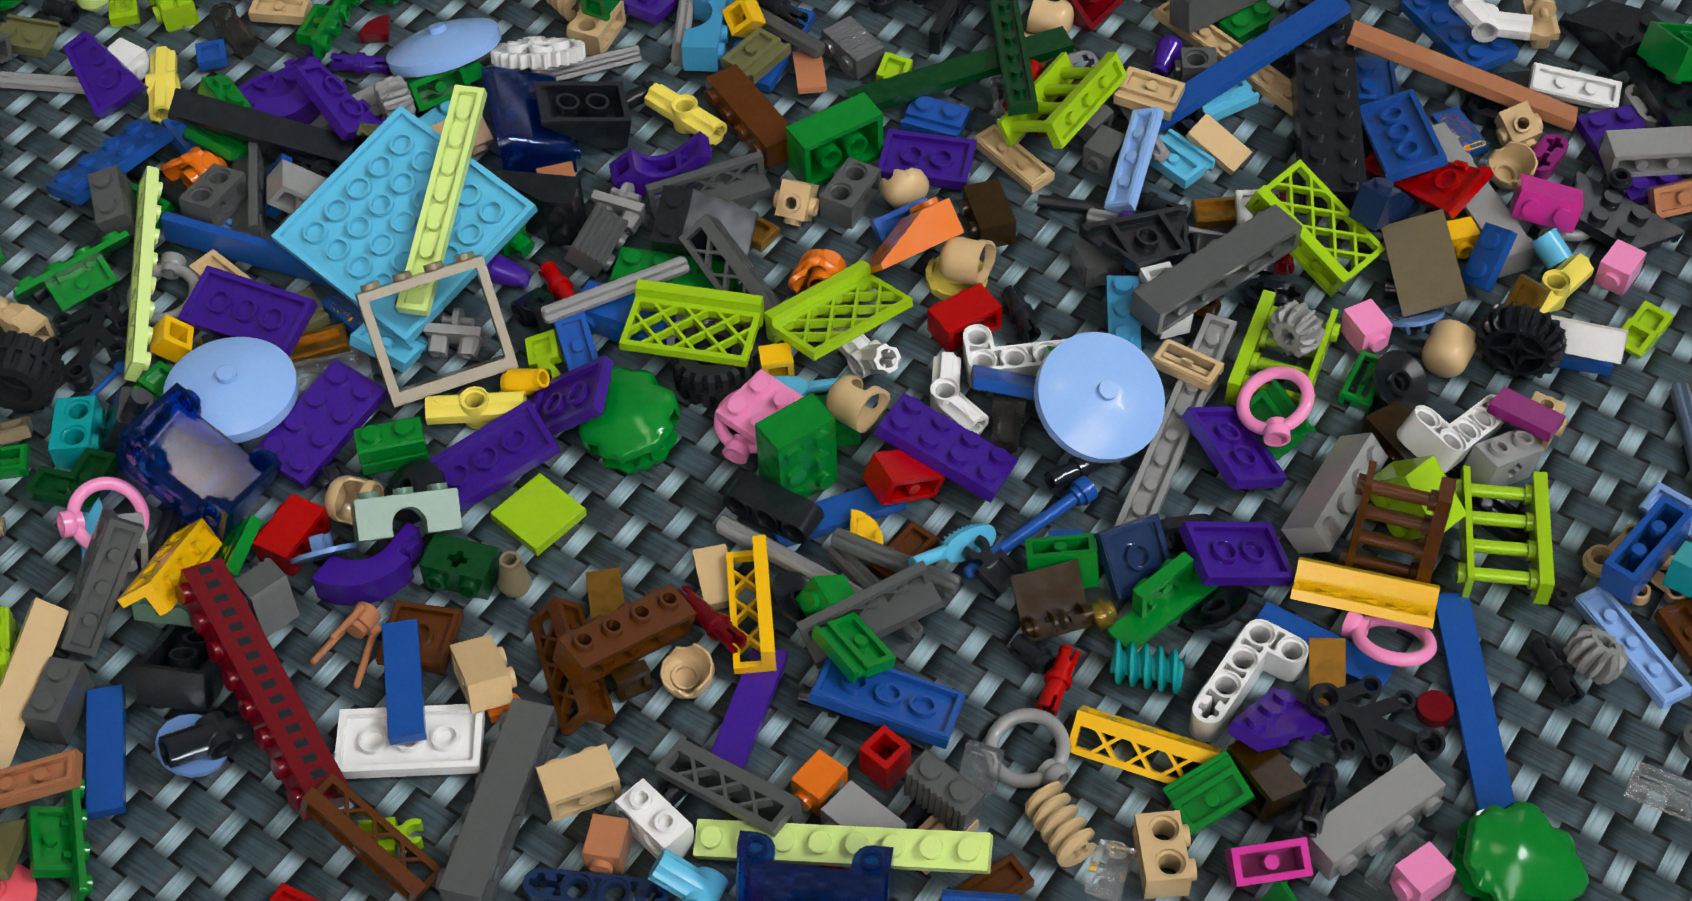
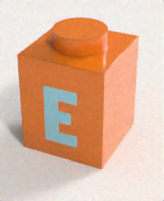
M818 749L791 778L792 795L800 799L802 810L806 812L810 810L821 817V808L848 783V769Z

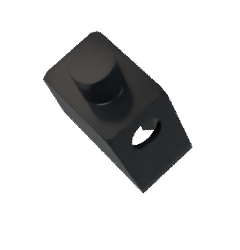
M120 386L107 408L101 450L117 454L122 464L133 466L130 455L145 440L148 433L154 397L150 392L143 388ZM128 430L126 433L129 434L127 440L120 436L121 431Z

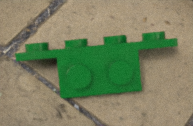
M334 0L332 5L314 4L295 34L297 44L311 46L314 57H318L320 62H322L326 53L330 52L336 37L340 36L342 27L345 22L349 21L351 12L355 6H358L360 0Z
M127 230L121 233L117 231L110 232L101 238L102 243L95 247L84 246L73 253L74 258L65 263L59 260L50 264L44 269L46 273L35 279L33 276L22 279L16 284L17 288L13 290V297L19 302L46 288L62 313L87 301L95 292L107 290L117 285L118 279L103 256L129 243V233Z
M1184 551L1176 558L1166 560L1150 578L1141 579L1135 585L1132 597V610L1107 629V635L1114 641L1116 638L1120 639L1122 649L1124 650L1130 641H1134L1137 651L1144 643L1149 642L1219 586H1202L1194 567V559Z
M82 778L81 787L63 792L64 806H29L27 812L31 878H70L71 901H84L85 896L91 895L93 886L92 873H86V863H88L90 856V843L83 838V831L87 827V810L81 809L80 801L83 799L85 792L84 778Z

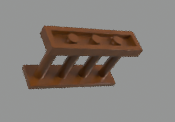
M1370 460L1367 474L1359 473L1355 494L1361 495L1349 547L1342 546L1338 565L1355 566L1430 583L1451 510L1457 479L1442 476L1438 490L1431 489V492L1373 480L1377 462ZM1374 494L1427 506V510L1432 511V514H1424V517L1368 505L1369 496ZM1365 518L1418 530L1420 535L1425 536V539L1418 538L1417 541L1361 528ZM1359 542L1414 555L1413 559L1419 561L1418 563L1411 562V565L1356 553Z

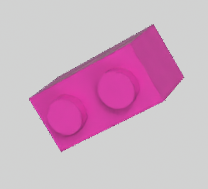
M1522 173L1510 200L1511 217L1550 228H1557V230L1572 234L1584 208L1583 190Z
M1307 837L1224 849L1231 887L1314 876Z

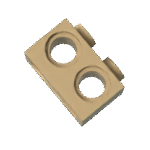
M621 0L613 9L608 22L583 14L581 6L577 16L573 21L569 22L566 36L569 39L574 38L584 42L586 55L591 56L606 52L626 23L624 1Z
M1180 810L1135 814L1132 835L1143 898L1155 899L1189 896L1191 883L1197 880V866L1195 858L1188 857L1187 847L1191 845L1190 829L1188 824H1182ZM1156 835H1165V836L1169 837L1170 839H1169V840H1160V839L1156 838L1155 836H1156ZM1170 868L1176 873L1166 874L1161 869Z

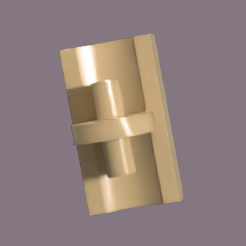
M1522 0L1521 8L1523 14L1533 15L1529 39L1531 48H1548L1550 40H1559L1561 34L1556 17L1557 7L1555 1Z

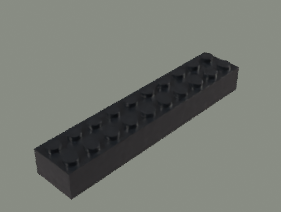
M1285 0L1286 19L1315 0ZM1351 13L1288 53L1296 162L1301 159L1350 211L1361 184L1367 181L1354 46L1347 43L1352 27ZM1297 172L1298 185L1306 187V180ZM1299 194L1300 205L1307 206V195ZM1314 196V207L1328 209L1327 202L1322 197Z

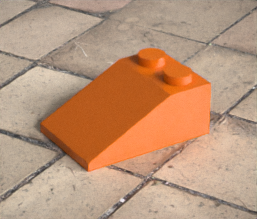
M936 196L910 207L911 214L900 219L867 262L870 264L871 274L884 270L964 233L950 198L939 202Z

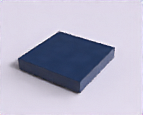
M1158 513L1150 514L1094 534L1113 601L1133 596L1135 585L1143 578H1150L1166 560L1171 558Z

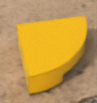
M851 509L850 532L884 545L883 534L878 523L865 512Z

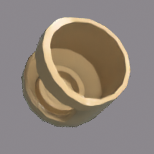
M1033 0L1027 21V33L1037 34L1063 26L1067 34H1069L1074 21V10L1071 3L1066 0L1057 2Z
M952 237L945 242L941 249L939 257L940 271L945 278L954 282L970 285L984 284L996 259V246L991 240ZM983 248H985L983 268L978 272L979 259Z
M1456 320L1436 321L1421 352L1422 362L1427 370L1442 378H1453L1463 373L1477 348L1475 332L1466 324Z
M846 375L837 379L829 389L826 406L836 420L859 433H865L874 426L884 413L890 401V393L879 386H872L867 390H863L861 378L855 375ZM879 394L878 404L875 408L865 406V403L872 396Z
M350 475L337 477L330 483L325 493L324 506L328 516L338 523L353 526L350 502L357 500L358 493L379 491V497L384 496L382 485L373 480Z

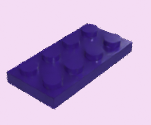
M1631 104L1579 115L1575 124L1576 129L1605 173L1606 171L1599 155L1605 131L1647 128ZM1680 175L1632 177V185L1626 190L1624 197L1638 205L1649 204L1647 188L1683 179Z
M207 265L177 319L193 326L195 329L213 333L223 338L251 337L270 342L282 349L290 358L318 305L314 299Z
M335 358L295 403L288 416L272 429L251 452L253 458L306 490L322 472V466L324 464L327 466L354 436V429L361 428L389 396L387 389Z
M906 393L902 394L880 422L874 433L875 436L990 503L1019 460L1005 449L995 446L980 437L976 432L964 428L952 421L948 416L940 414L923 404L919 399L911 397Z
M528 399L428 461L440 468L448 488L458 489L460 512H463L562 451L532 402Z

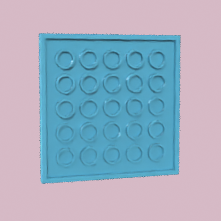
M400 105L271 237L283 249L358 306L354 293L361 292V285L379 280L380 285L392 282V275L404 272L406 269L441 135ZM473 158L470 159L443 265L456 262L454 256L473 251L474 255H483L487 265L538 211L534 203ZM476 269L439 279L430 317L398 313L396 309L398 292L370 301L375 320L409 346L424 331V326L427 323H431L477 275Z

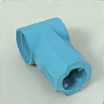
M1557 228L1531 242L1537 257L1543 262L1547 270L1573 255Z
M666 848L654 862L648 876V880L681 898L682 901H720L728 884L727 878L719 871L709 867L698 868Z

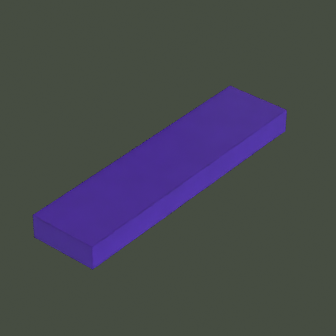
M752 648L747 661L761 660V653ZM775 648L777 671L745 673L741 675L711 753L745 770L789 658L788 651Z

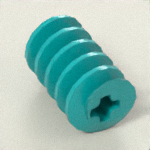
M1116 638L1110 675L1111 673L1114 674L1116 685H1120L1125 676H1128L1130 687H1135L1138 680L1142 678L1144 689L1149 690L1153 681H1157L1159 692H1163L1167 684L1171 683L1173 694L1177 695L1181 689L1186 653L1181 660L1179 659L1177 648H1173L1169 656L1165 657L1163 646L1159 645L1154 655H1151L1148 643H1144L1140 652H1136L1134 641H1130L1126 649L1122 650L1120 639Z

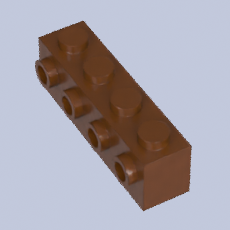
M734 64L705 77L707 90L704 91L707 103L710 107L717 109L723 122L727 125L730 124L735 130L739 141L745 142L750 148L751 153L761 151L764 157V165L767 169L788 160L786 126L790 124L738 65Z
M672 583L659 590L655 588L650 590L644 597L632 603H623L615 611L605 616L598 615L582 627L563 632L557 639L552 660L578 690L626 664L633 663L689 635L697 612Z

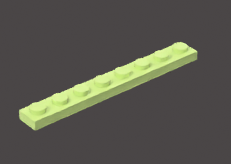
M463 85L454 86L405 271L410 270L412 275L424 272V265L440 260L444 263L487 98L485 88ZM439 280L399 292L396 303L398 313L430 317Z
M147 166L138 184L124 367V380L137 382L136 380L142 371L148 370L151 362V352H147V345L149 346L153 335V327L149 326V320L152 319L155 302L150 301V298L155 291L157 280L156 277L152 276V271L155 270L158 261V253L154 252V247L158 243L160 229L155 228L161 214V205H157V200L160 199L163 189V182H159V168Z
M697 819L693 856L696 859L990 874L993 835L990 832L786 823L779 833L773 837L744 821Z

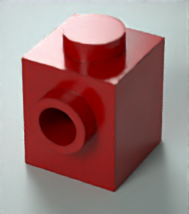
M885 725L880 727L859 747L860 771L886 792L906 774V770L911 766V745Z

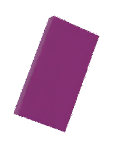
M1505 386L1489 403L1487 409L1489 414L1546 442H1549L1559 430L1566 417Z

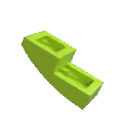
M1645 300L1632 318L1629 317L1621 328L1629 330L1624 351L1639 359L1643 358L1670 326L1674 315Z

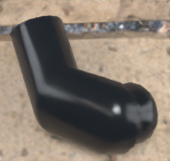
M1554 571L1555 586L1551 594L1552 599L1559 607H1569L1575 602L1576 597L1571 579Z

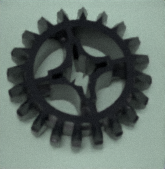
M1513 301L1509 306L1500 303L1497 308H1490L1479 321L1475 334L1476 352L1482 354V361L1491 363V369H1501L1502 375L1510 373L1514 375L1515 379L1521 375L1528 380L1533 375L1542 378L1545 373L1552 374L1553 370L1562 362L1567 348L1566 330L1560 327V320H1553L1551 318V312H1540L1539 306L1533 309L1528 307L1526 302L1522 306H1517Z

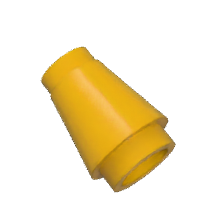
M510 368L500 378L502 392L525 391L526 396L548 387L550 383L549 374L544 368Z

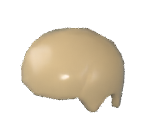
M1510 141L1504 147L1495 149L1492 152L1486 166L1491 167L1494 175L1490 180L1500 189L1515 190L1521 173L1530 176L1535 174L1538 160L1535 152L1526 144Z
M917 168L906 170L894 169L893 176L889 180L882 178L880 181V192L885 200L895 209L926 197L929 190L928 178L921 169Z
M693 643L688 647L676 646L662 661L659 674L666 691L679 699H693L701 696L711 687L715 667L710 652L701 645Z

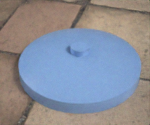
M464 18L438 22L399 42L388 52L386 61L391 73L395 76L400 75L401 77L412 78L434 75L461 67L484 56L498 45L501 40V33L497 22L489 18Z
M1086 332L1067 338L1046 356L1035 379V406L1043 427L1061 448L1083 460L1096 463H1112L1125 460L1138 453L1150 443L1162 423L1165 410V396L1159 374L1150 359L1138 347L1119 336L1103 332Z
M229 337L203 344L182 357L167 376L164 384L163 399L171 422L186 436L209 444H235L257 438L279 425L294 407L299 385L295 367L289 356L282 349L270 342L257 338Z

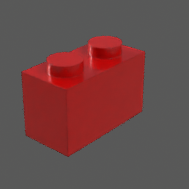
M982 283L963 289L958 294L944 301L937 302L927 309V330L946 352H954L963 347V332L970 325L981 324L988 327L991 332L1002 326V306Z
M899 449L873 453L862 476L881 506L936 497L946 478L944 475Z
M291 493L287 500L277 507L274 516L267 525L258 531L252 543L259 562H264L265 558H270L285 574L294 577L303 564L290 565L289 560L312 552L309 537L321 533L327 534L332 528L326 508Z

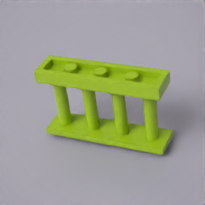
M1061 52L1034 81L1039 113L1008 116L1007 111L996 122L1007 146L1013 147L1026 132L1047 133L1053 148L1063 149L1128 77L1118 53L1107 52L1094 67H1073L1067 52ZM1074 79H1082L1078 85L1071 84ZM1059 96L1066 97L1062 102H1054ZM1042 114H1050L1046 120H1038Z
M1263 290L1229 377L1224 403L1236 406L1237 397L1242 386L1252 377L1249 376L1250 371L1256 372L1257 369L1264 370L1275 366L1292 367L1303 372L1310 379L1314 387L1330 342L1336 343L1342 326V324L1336 323L1339 310L1332 308L1328 322L1321 324L1326 333L1322 337L1319 347L1313 352L1304 355L1314 359L1311 369L1308 370L1262 357L1261 353L1258 352L1259 347L1265 348L1270 346L1277 348L1278 346L1277 341L1270 338L1271 333L1267 329V325L1271 321L1270 316L1279 308L1274 306L1276 293ZM1263 384L1254 392V394H1257L1263 388L1266 390L1271 385ZM1286 390L1297 406H1299L1301 393Z
M1463 465L1460 479L1456 480L1455 493L1467 513L1459 521L1460 562H1457L1455 571V582L1461 583L1462 598H1469L1474 581L1526 585L1527 589L1533 591V604L1548 605L1555 586L1547 472L1533 471L1530 483L1524 484L1523 487L1471 483L1470 466ZM1472 497L1522 501L1523 505H1527L1528 512H1525V515L1472 511ZM1473 525L1520 528L1524 532L1529 533V540L1526 543L1474 539ZM1474 553L1525 557L1526 561H1531V568L1528 571L1475 567Z

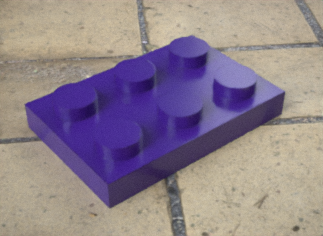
M888 129L878 168L881 169V179L889 180L893 176L894 169L906 170L917 168L921 169L929 180V186L963 190V186L968 185L977 140Z
M606 355L551 379L548 387L534 392L532 404L552 436L602 415L605 409V400L614 362Z
M1236 406L1188 407L1182 415L1191 433L1196 437L1206 452L1207 457L1213 462L1223 477L1224 482L1231 490L1281 487L1287 480V476L1259 436L1241 423L1237 415Z
M1184 521L1179 528L1189 556L1194 559V567L1202 586H1290L1295 579L1293 569L1271 522Z

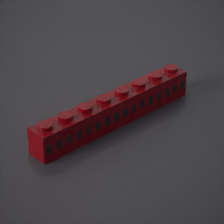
M222 557L182 569L178 585L175 587L179 603L183 606L186 605L189 610L195 632L197 634L201 633L207 643L206 649L212 662H217L226 689L233 691L238 700V709L242 718L245 721L249 720L254 729V738L260 750L266 751L274 777L277 780H281L284 784L291 808L295 811L298 810L303 821L312 819L300 809L302 797L312 787L317 789L332 773L350 788L349 784ZM333 787L323 795L337 808L344 806V796Z

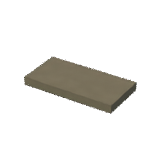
M1443 209L1391 223L1381 228L1403 318L1468 300Z

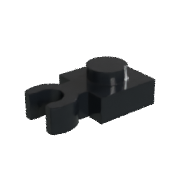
M979 535L974 543L980 548L981 552H974L967 545L963 549L962 555L968 562L980 566L974 575L999 598L1012 587L1010 576L1024 572L1001 548L993 554L990 551L988 540L984 536Z

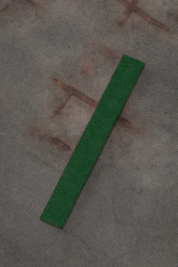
M988 0L1008 116L1039 113L1018 0Z
M1063 26L1025 37L1029 60L1042 62L1058 57L1061 52H1067V54L1074 52V43ZM996 46L845 90V98L848 99L864 92L882 110L915 100L921 96H929L999 75L1001 72Z

